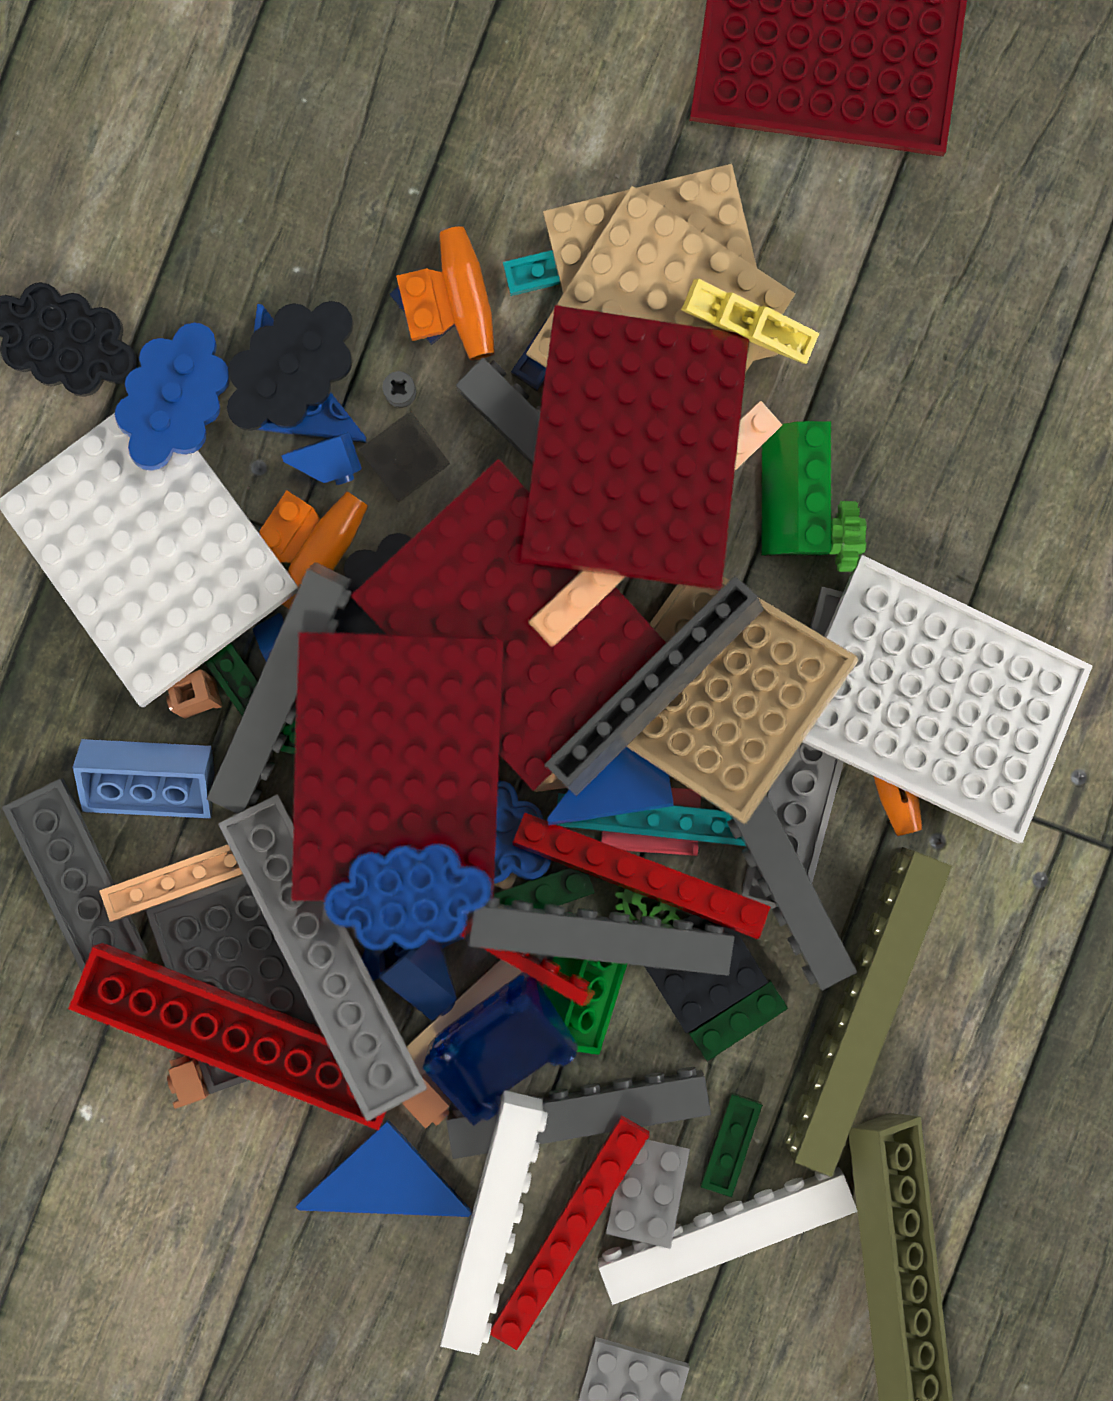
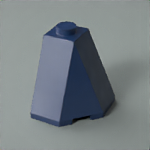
M429 938L422 946L416 948H405L394 942L379 955L380 978L430 1020H434L438 1015H446L454 1007L457 1000L455 986L440 941Z

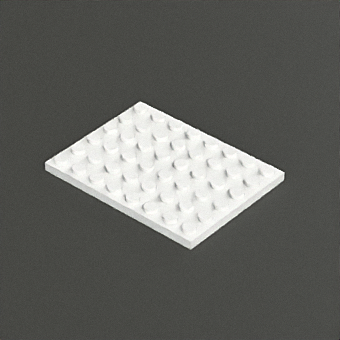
M112 414L0 498V510L138 705L144 708L295 595L299 587L199 451L186 455L173 452L167 465L153 471L143 470L132 461L128 450L130 437L122 433L117 426L115 415Z
M861 555L859 560H857V568L850 575L824 636L856 655L859 661L802 742L1015 843H1022L1087 682L1092 665Z

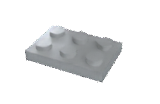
M651 1140L645 1142L614 1192L606 1234L671 1249L690 1149Z
M595 1337L578 1401H680L689 1372V1363Z

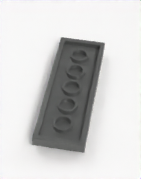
M60 778L3 806L2 809L81 972L84 970L92 947L100 943H105L138 957L146 954L148 951L131 916L113 922L109 921L99 890L111 887L115 883L64 778Z

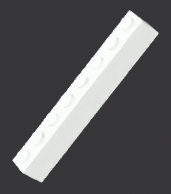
M504 1090L441 1330L440 1347L479 1355L482 1343H488L492 1324L488 1323L490 1313H496L498 1307L499 1293L495 1292L497 1284H503L507 1272V1264L503 1263L505 1254H511L515 1242V1234L511 1233L513 1224H519L523 1211V1204L519 1203L521 1193H527L531 1181V1173H527L529 1163L536 1162L539 1151V1143L535 1142L538 1131L544 1132L548 1112L543 1111L542 1099Z
M837 1167L833 1176L830 1177L816 1171L815 1176L805 1180L803 1178L792 1179L784 1184V1188L774 1192L772 1189L758 1192L754 1195L755 1199L742 1203V1201L729 1203L724 1207V1211L712 1215L711 1212L700 1214L690 1224L684 1226L676 1224L671 1249L639 1241H633L632 1246L620 1249V1247L608 1249L602 1254L603 1257L598 1258V1267L612 1305L858 1212L843 1172Z

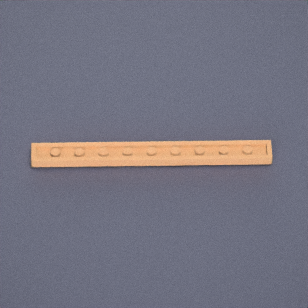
M762 401L756 403L740 419L735 470L782 426L780 421ZM582 570L529 623L550 646H554L625 576Z

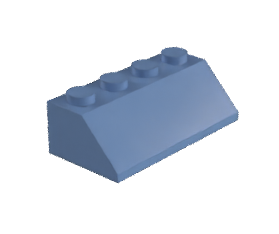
M81 739L73 771L82 812L211 819L213 802L207 800L214 783V762L211 746Z

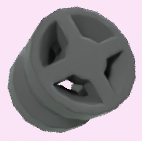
M401 371L392 372L383 381V393L388 402L394 407H407L415 400L416 386L413 379L407 373Z

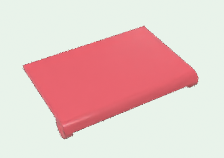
M671 788L675 806L700 808L701 795L692 789ZM602 831L601 842L624 851L698 855V841Z

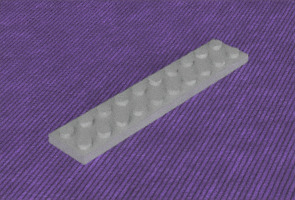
M820 587L810 626L812 630L825 636L843 592ZM802 742L768 790L767 797L811 883H813L844 762ZM748 865L741 895L771 906L770 908L772 909L775 908L776 905L771 895L765 897L757 883V879L761 878L756 866L750 868Z
M278 794L218 823L366 1121L427 1090L345 926H339L328 918L324 908L325 901H292L293 824Z

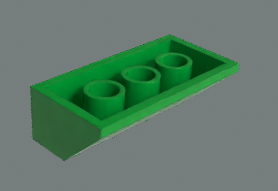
M831 421L784 423L761 445V556H826L831 552Z
M554 956L553 961L561 966L560 972L569 977L572 974L582 977L590 983L588 988L595 991L590 1003L582 1006L545 985L530 1037L554 1049L600 1055L627 964Z

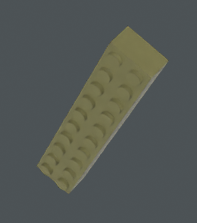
M902 847L900 853L896 852L890 864V870L893 873L889 883L884 882L879 892L878 900L881 901L877 913L873 912L867 923L866 930L870 931L866 942H861L856 951L855 961L858 963L855 969L857 973L847 977L843 986V991L846 992L842 1004L837 1003L834 1008L831 1021L835 1023L831 1033H826L822 1039L820 1052L823 1054L819 1064H814L810 1070L808 1082L811 1085L807 1095H801L796 1108V1112L799 1113L796 1124L789 1126L785 1136L786 1148L795 1163L830 1177L833 1176L952 865Z
M889 1113L854 1125L849 1132L879 1401H953L921 1116Z

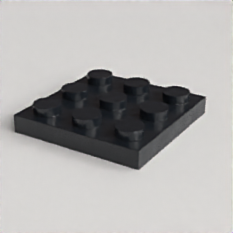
M693 914L682 919L693 922V927L705 928V923L716 924ZM727 927L724 928V931L734 936L729 976L644 966L685 1033L690 1032L768 983L740 935L735 930Z

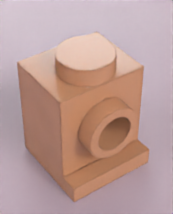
M201 669L186 675L168 689L169 695H167L166 700L170 710L184 719L211 708L218 709L222 707L215 678Z
M182 1055L169 1061L171 1068L168 1069L170 1075H167V1083L172 1094L176 1093L178 1097L173 1102L174 1109L205 1099L210 1095L197 1059H189V1056Z

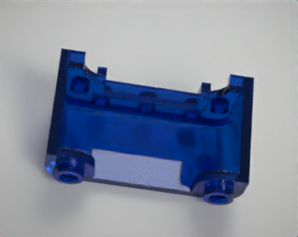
M522 972L439 1032L429 1044L422 1069L474 1126L481 1120L488 1121L497 1114L500 1109L498 1104L504 1090H510L548 1062L552 1066L561 1065L563 1067L568 1065L576 1057L578 1045L538 980Z

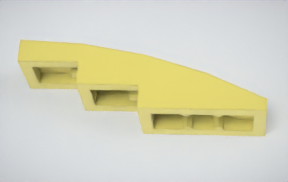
M701 279L693 280L681 309L727 332L748 338L754 344L803 364H807L819 336L818 332L766 306H758L732 292L726 293Z

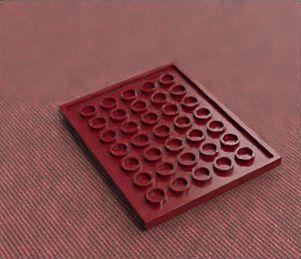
M706 0L690 121L943 157L947 149L967 0Z
M555 305L520 561L720 590L723 584L749 339L733 332Z
M497 459L358 588L351 597L386 634L503 639L499 755L534 791L552 774V771L545 764L667 643L616 587L554 646H550L529 621L582 570L520 561L529 491Z
M298 632L292 901H325L329 890L335 885L350 882V868L354 860L360 855L380 853L386 857L391 850L399 846H410L421 852L425 847L433 844L446 845L452 848L459 856L461 868L475 867L484 871L490 878L492 884L491 897L494 898L503 661L502 638Z

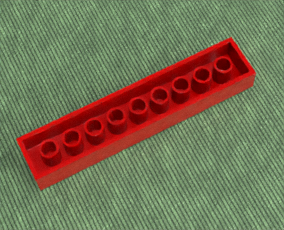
M105 943L92 947L70 1002L69 1010L379 1131L386 1112L366 1121L320 1027Z

